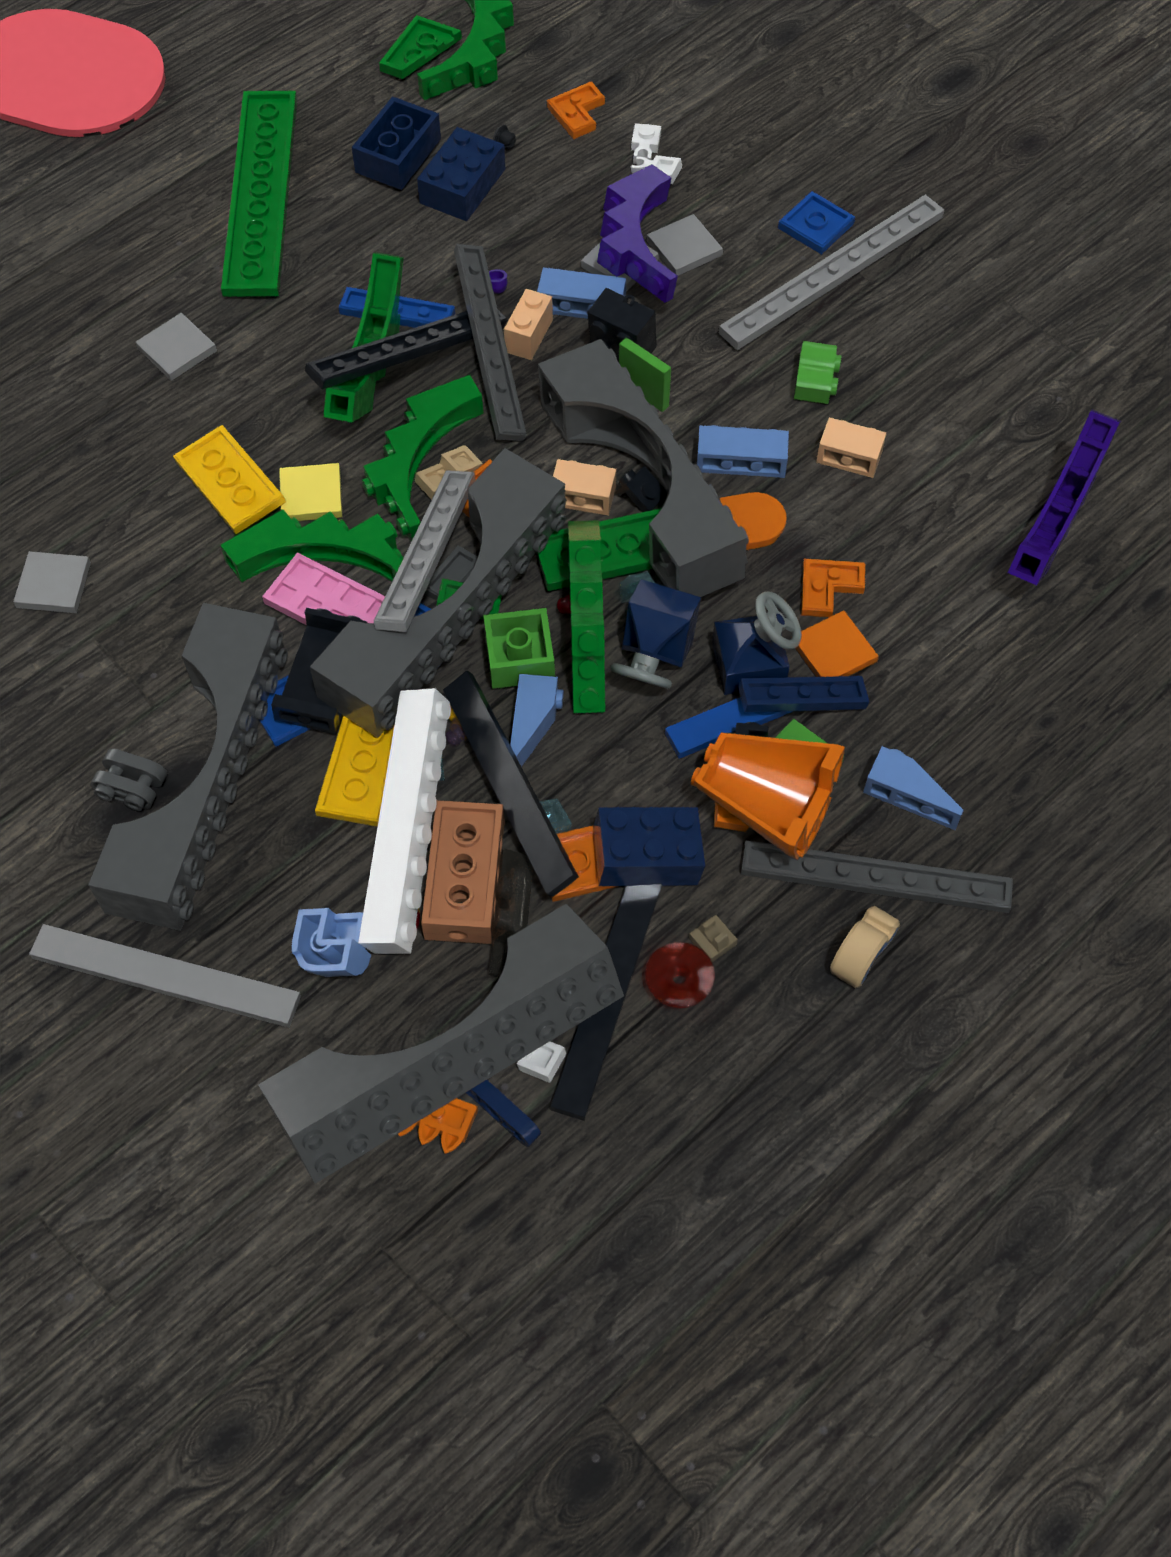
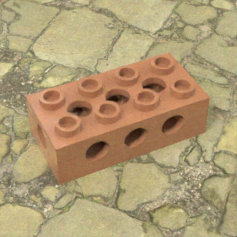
M436 800L437 805L434 814L421 921L424 940L492 944L505 825L503 804Z

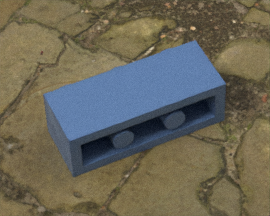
M543 267L537 292L552 296L553 314L588 319V310L605 288L626 296V278Z
M700 425L697 465L702 473L785 478L788 461L789 431Z

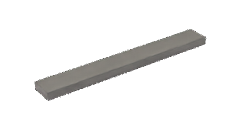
M445 471L374 619L375 630L407 632L468 499V488L476 481L474 472Z
M45 924L42 925L29 953L31 958L288 1028H290L301 998L298 991Z

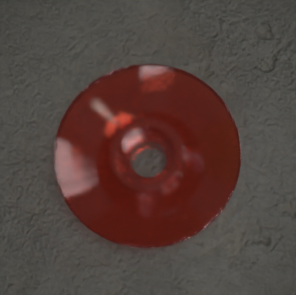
M674 942L660 947L652 954L646 965L645 979L649 991L659 1002L674 1008H687L697 1005L709 995L714 984L715 972L710 958L703 950L689 943ZM675 976H683L686 981L678 984L674 982L673 978Z

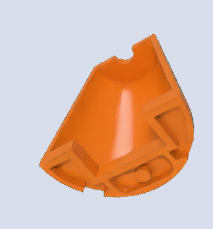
M721 732L715 744H709L704 757V761L707 764H703L701 768L697 767L695 769L691 785L706 794L789 857L798 860L810 848L824 820L832 799L830 795L833 791V782L838 781L845 747L838 744Z

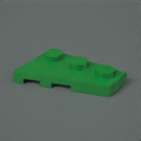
M416 15L379 62L380 71L404 79L461 40V30Z

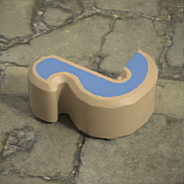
M876 906L868 908L862 920L852 927L837 951L830 966L831 974L854 988L862 986L873 962L897 933L900 927L899 920Z

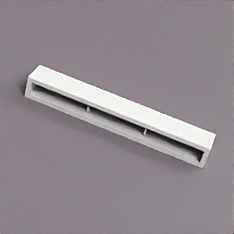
M435 688L400 691L358 942V944L375 954H411L412 944L417 935L416 919L418 908L422 902L421 886L423 876L427 870V848L432 838L431 822L437 805L435 796L437 783L441 778L440 764L442 751L446 746V725L451 715L450 702Z

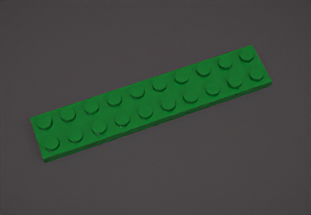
M243 91L221 283L223 297L279 296L297 106L296 91Z

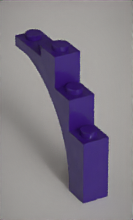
M651 164L607 186L603 208L606 212H604L600 236L603 238L600 242L597 263L616 277L625 273L666 303L673 299L678 275L658 262L650 252L642 236L640 224L650 211L667 201L672 178Z
M1094 410L1090 411L1051 495L1032 529L1017 550L1009 568V574L1036 586L1047 574L1061 543L1068 535L1078 510L1085 503L1121 421Z

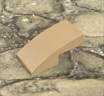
M466 445L441 454L439 464L417 472L415 482L432 500L445 471L474 472L483 463Z

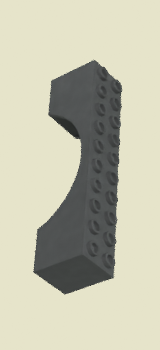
M602 339L538 363L541 406L567 443H593L626 452L646 464L658 476L666 488L668 498L658 515L649 523L650 565L665 587L702 597L744 579L745 564L748 563L746 544L749 543L745 529L742 526L738 527L733 520L729 507L727 505L723 506L719 501L715 488L711 484L708 485L703 479L699 466L697 464L693 465L689 460L682 444L678 445L673 438L670 427L662 423L654 405H649L646 401L641 387L635 386L627 368L621 367L618 363L613 349H608Z
M506 448L500 452L468 488L470 525L477 534L481 548L476 564L462 586L443 603L413 617L407 632L375 630L374 623L350 621L310 666L317 698L330 707L337 708L339 713L377 738L384 730H390L395 724L400 691L418 690L424 683L429 684L433 680L441 663L451 659L459 642L462 639H467L472 634L476 622L483 615L490 613L494 601L499 595L503 596L508 592L512 580L518 573L522 574L525 572L536 552L540 553L545 548L551 534L554 531L558 532L566 521L565 504L567 499L565 498V483Z
M207 603L202 604L182 653V658L193 688L203 695L217 711V730L212 751L206 764L191 785L169 804L142 818L112 825L88 884L104 914L181 931L184 921L190 919L194 907L193 897L196 890H200L204 883L205 865L207 860H212L215 853L218 831H223L226 824V809L228 804L233 803L235 800L238 777L246 771L247 753L249 748L254 747L256 744L259 720H264V717H266L269 693L275 692L279 668L284 667L287 661L288 651L284 648L283 632L279 630L276 617Z
M568 904L561 906L507 938L508 952L506 963L493 990L469 1016L445 1033L417 1046L379 1055H348L321 1047L258 1084L283 1132L315 1184L624 997L608 947Z

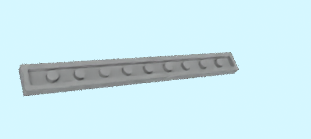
M925 194L719 326V334L736 350H739L942 219L944 209Z

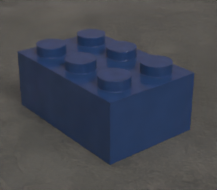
M392 96L351 147L355 173L402 190L441 140L439 113Z
M456 127L417 178L420 204L468 221L506 169L504 144Z
M698 807L598 808L593 832L599 886L653 884L681 886L699 884L705 869V859Z

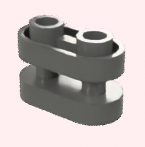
M108 749L102 760V764L108 769V772L97 771L90 785L97 797L105 801L115 799L124 802L126 806L133 810L141 811L142 808L149 809L156 798V793L150 786H162L168 773L163 766L152 760L118 749Z

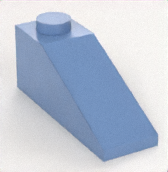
M519 674L510 746L521 767L554 723L556 709H562L564 690L558 689V677Z
M881 747L867 777L863 793L956 830L963 809L913 758L906 756L899 750Z

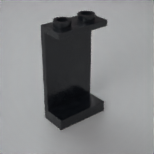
M306 607L304 613L307 626L283 693L282 695L275 694L271 707L274 719L277 721L337 734L343 715L338 712L337 708H332L317 698L310 666L350 621L367 623V621H363L356 616L350 615L346 617L333 614L329 610L322 608L311 609Z

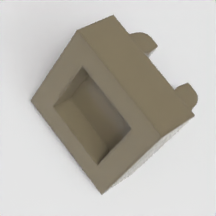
M717 915L709 918L689 934V940L710 964L736 946L738 940Z

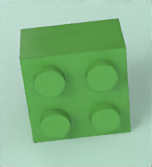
M546 608L483 615L492 689L518 686L519 674L555 677L554 655Z

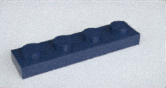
M862 676L741 678L738 685L744 712L866 709L870 702Z

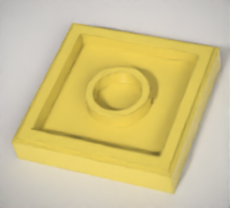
M339 463L280 468V492L286 503L281 505V510L283 509L291 519L295 517L298 521L316 520L330 511L336 518L343 517Z

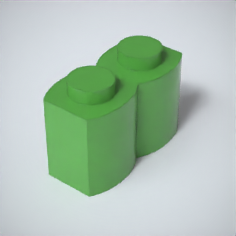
M803 341L794 399L828 404L830 395L836 396L838 378H834L833 374L834 372L839 373L841 355H836V345Z

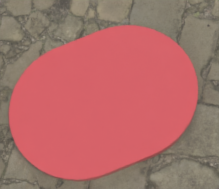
M62 9L26 11L0 20L1 120L59 136L84 137V134L100 132L102 135L120 129V125L132 119L134 121L138 120L153 107L163 91L165 68L161 53L152 40L136 29Z

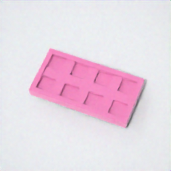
M297 552L262 598L264 604L307 625L304 613L306 607L311 609L322 608L329 610L333 614L346 617L350 615L356 616L363 621H367V623H374V619L385 596Z

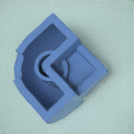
M329 908L299 910L292 939V954L295 955L299 966L308 973L324 977L357 976L362 974L368 967L371 954L365 947L358 944L363 912L335 914Z

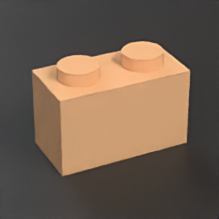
M525 289L504 328V339L509 354L528 360L533 359L553 321L552 296Z
M829 417L819 444L816 463L873 478L883 451L886 432Z
M557 459L553 477L565 483V498L567 499L565 508L609 516L616 489V469L603 465L596 466L573 460Z

